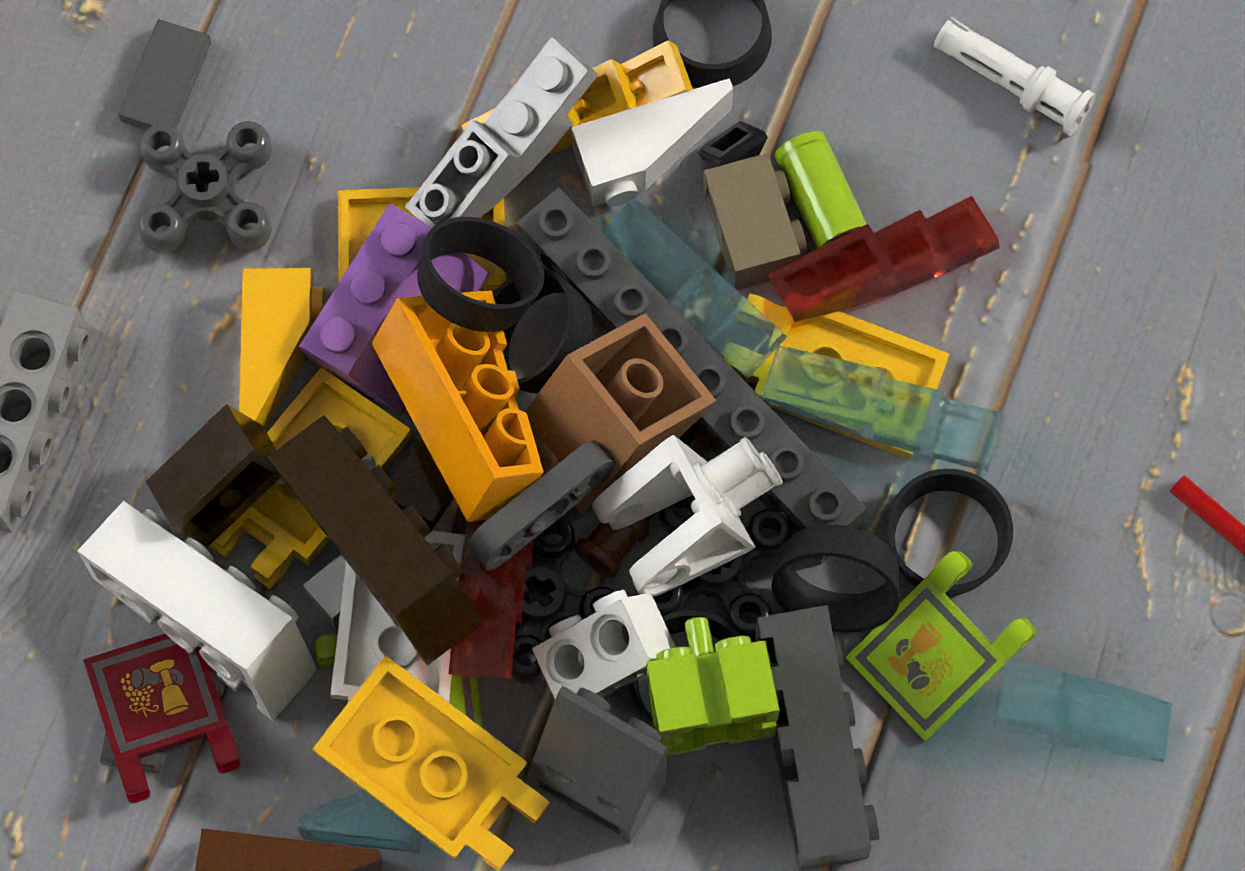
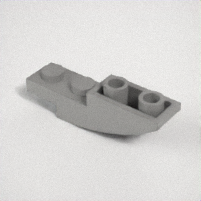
M551 37L485 123L482 124L475 120L471 121L405 207L419 221L431 228L439 222L450 218H481L508 195L542 161L569 130L574 122L567 117V114L593 83L598 74L563 41Z

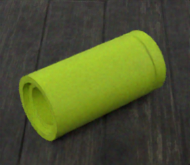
M810 131L800 134L782 144L775 151L774 158L780 170L782 169L786 176L789 190L819 254L829 255L840 252L857 244L868 235L870 229L824 132Z

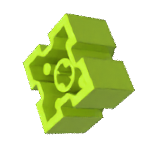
M697 617L685 622L689 647H676L661 651L656 654L657 660L646 662V690L653 727L663 736L660 743L667 747V756L706 749L707 745L724 742L735 744L775 736L779 706L765 640L751 643L748 636L723 639L715 643L716 653H714L708 619Z

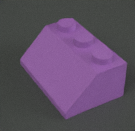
M389 203L299 347L307 361L319 368H324L347 385L402 416L406 407L371 343L397 298L422 296L417 282V273L424 241L432 228ZM446 253L431 260L441 278L460 293L480 291L483 283L489 277V272L465 253Z

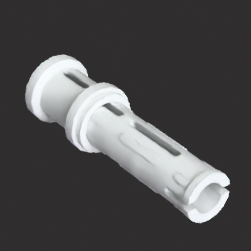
M953 17L946 21L934 42L936 49L943 51L949 56L951 55L964 63V65L1020 97L1019 103L1023 105V109L1030 113L1037 110L1063 126L1062 132L1070 137L1083 123L1095 101V93L1090 90L1084 93L1080 92L1057 78L1056 70L1049 66L1046 68L1044 66L1036 68L996 43L972 31Z

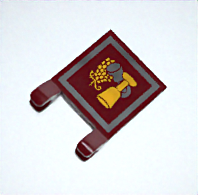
M165 633L83 659L128 802L131 804L147 800L151 795L140 758L207 737L217 770L220 774L235 771L241 765L208 663L199 653L201 648L197 646L193 652L188 653Z

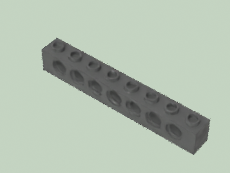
M559 187L516 222L517 234L533 248L543 268L557 273L585 298L591 310L593 325L602 335L613 331L644 313L647 314L717 400L694 423L697 426L695 433L698 435L700 430L705 432L711 439L713 444L711 449L717 456L739 443L744 437L750 440L758 453L764 452L778 471L783 484L775 486L758 497V499L768 509H776L789 519L792 526V535L805 528L824 524L846 525L858 529L863 528L867 508ZM817 556L814 558L822 564L830 556Z

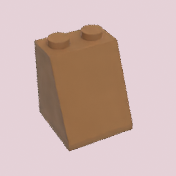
M644 313L566 355L525 412L529 419L533 437L547 444L555 453L559 462L578 447L592 440L596 441L615 461V466L608 478L574 506L583 516L593 510L594 500L664 440L672 435L680 438L717 400L647 314Z

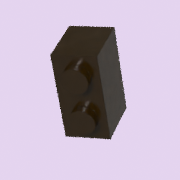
M226 404L171 456L146 483L170 526L208 547L281 478L268 459V456L277 449L260 423Z

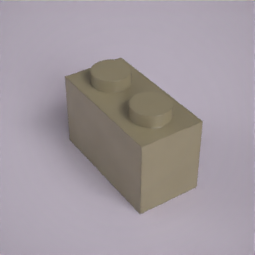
M769 154L704 170L703 193L734 291L798 274L800 253L807 252L806 240L799 220L790 221L784 204L791 201L787 179L782 169L774 171Z

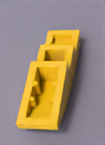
M667 40L622 64L610 59L594 67L593 70L598 76L570 110L567 117L574 122L571 126L574 127L693 90L677 45ZM496 108L472 120L484 124ZM472 120L462 125L463 131L468 127ZM571 127L547 155L572 147Z

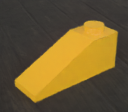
M311 268L243 269L239 411L260 423L265 430L305 359L299 345L325 306L324 287L315 286Z

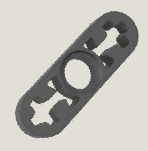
M592 440L584 443L484 522L470 537L467 549L486 570H493L499 567L597 489L610 475L615 466V461L596 441Z

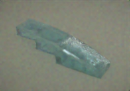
M635 197L603 229L602 233L688 323L747 378L751 377L787 337Z
M777 345L762 394V400L823 424L917 454L988 472L1003 420L1002 412L947 400L945 391L890 379L888 370Z

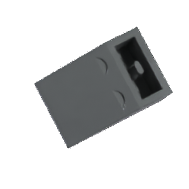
M562 686L555 699L528 772L530 784L631 843L666 785L667 747L660 743L663 736L656 729L641 720L632 718L629 724L608 713L611 707L610 704L588 689L580 688L577 693H574Z

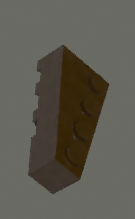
M323 415L269 455L268 459L328 539L333 540V544L362 582L365 581L364 583L380 603L383 610L397 628H401L415 651L428 666L484 623L456 578L464 573V570L444 544H441L435 550L428 544L424 538L432 531L411 504L403 510L398 507L392 498L400 492L379 465L370 471L361 461L368 453L354 433L347 426L338 432Z

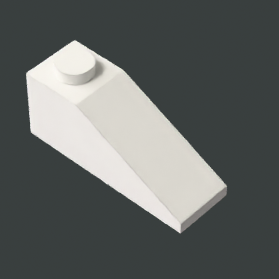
M730 78L571 127L572 149L592 206L607 203L609 206L622 205L632 201L638 196L639 192L649 188L732 110L733 86Z

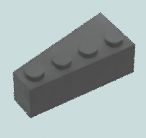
M828 605L758 617L754 642L764 640L766 642L779 706L776 733L772 740L798 870L802 871L867 859L872 848L871 841L879 840V830L873 805L864 806L860 784L867 783L866 766L861 748H853L850 727L855 726L854 708L849 691L843 692L839 671L844 670L842 650L838 636H833Z

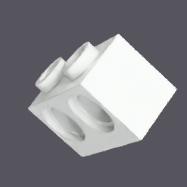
M625 590L616 591L594 602L592 605L596 613L582 620L580 615H575L558 622L548 629L551 638L535 646L532 650L554 699H556L562 686L574 693H577L580 688H585L601 698H605L647 675L646 662L657 660V653L676 648L651 593L628 597ZM623 624L625 625L629 633L628 645L626 644L622 634ZM579 650L584 658V669L578 660Z

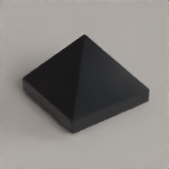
M738 121L700 148L698 153L701 159L716 166H721L759 156L768 137L765 131Z

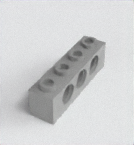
M16 290L12 293L0 326V455L12 457V462L8 469L0 473V529L11 533L17 518H24L30 509L34 494V487L30 485L37 464L42 466L48 459L53 441V435L49 432L55 413H63L68 404L71 394V381H68V377L74 361L81 362L83 360L90 340V331L86 329L87 326L77 307ZM39 352L50 354L48 362L43 367L35 370L24 368L26 361L33 354ZM21 403L31 405V410L24 419L17 422L5 420L8 411L13 406Z

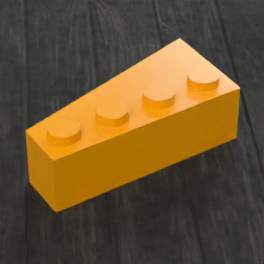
M492 290L462 293L481 302L496 304ZM423 296L397 298L371 344L466 521L487 520L536 482L543 473L527 413L519 410L515 397L520 389L516 373L507 369L503 350L507 345L504 331L480 332L460 327L435 312Z

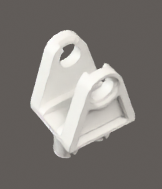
M672 435L603 491L594 500L592 508L600 522L609 523L612 530H618L694 495L696 499L691 504L694 515L630 568L629 573L633 578L632 582L639 595L651 593L652 597L754 549L755 546L739 519L741 515L740 508L775 486H780L783 484V481L768 456L764 452L758 453L746 437L707 462L675 435Z

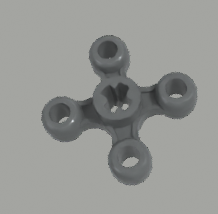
M251 121L238 123L228 133L226 145L222 151L215 156L190 154L185 148L184 140L180 133L170 125H153L144 132L140 141L143 160L152 170L172 176L177 184L175 194L170 201L163 205L151 206L145 210L140 218V235L150 250L166 254L178 249L184 241L186 229L196 219L207 221L218 219L222 221L227 228L230 240L242 250L254 251L266 245L272 232L268 213L257 203L245 202L240 199L234 190L236 181L241 174L248 170L252 171L261 168L271 156L272 146L269 135L264 127ZM246 144H255V146H253L252 148H243V146H245ZM169 146L165 151H157L160 147ZM211 182L208 185V191L201 193L204 183ZM246 224H256L255 227L251 229H242V227ZM169 226L164 232H155L159 227Z

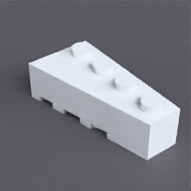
M123 501L77 550L92 578L148 623L158 615L160 619L157 623L163 632L188 653L193 652L199 646L201 648L199 651L200 655L217 672V678L234 691L242 683L250 688L258 702L257 709L271 721H274L318 671L295 623L299 619L297 613L279 597L272 595L267 600L255 592L256 587L253 582L237 568L229 566L225 571L213 563L214 558L196 540L188 537L183 542L171 534L172 529L167 522L154 511L146 509L141 513Z

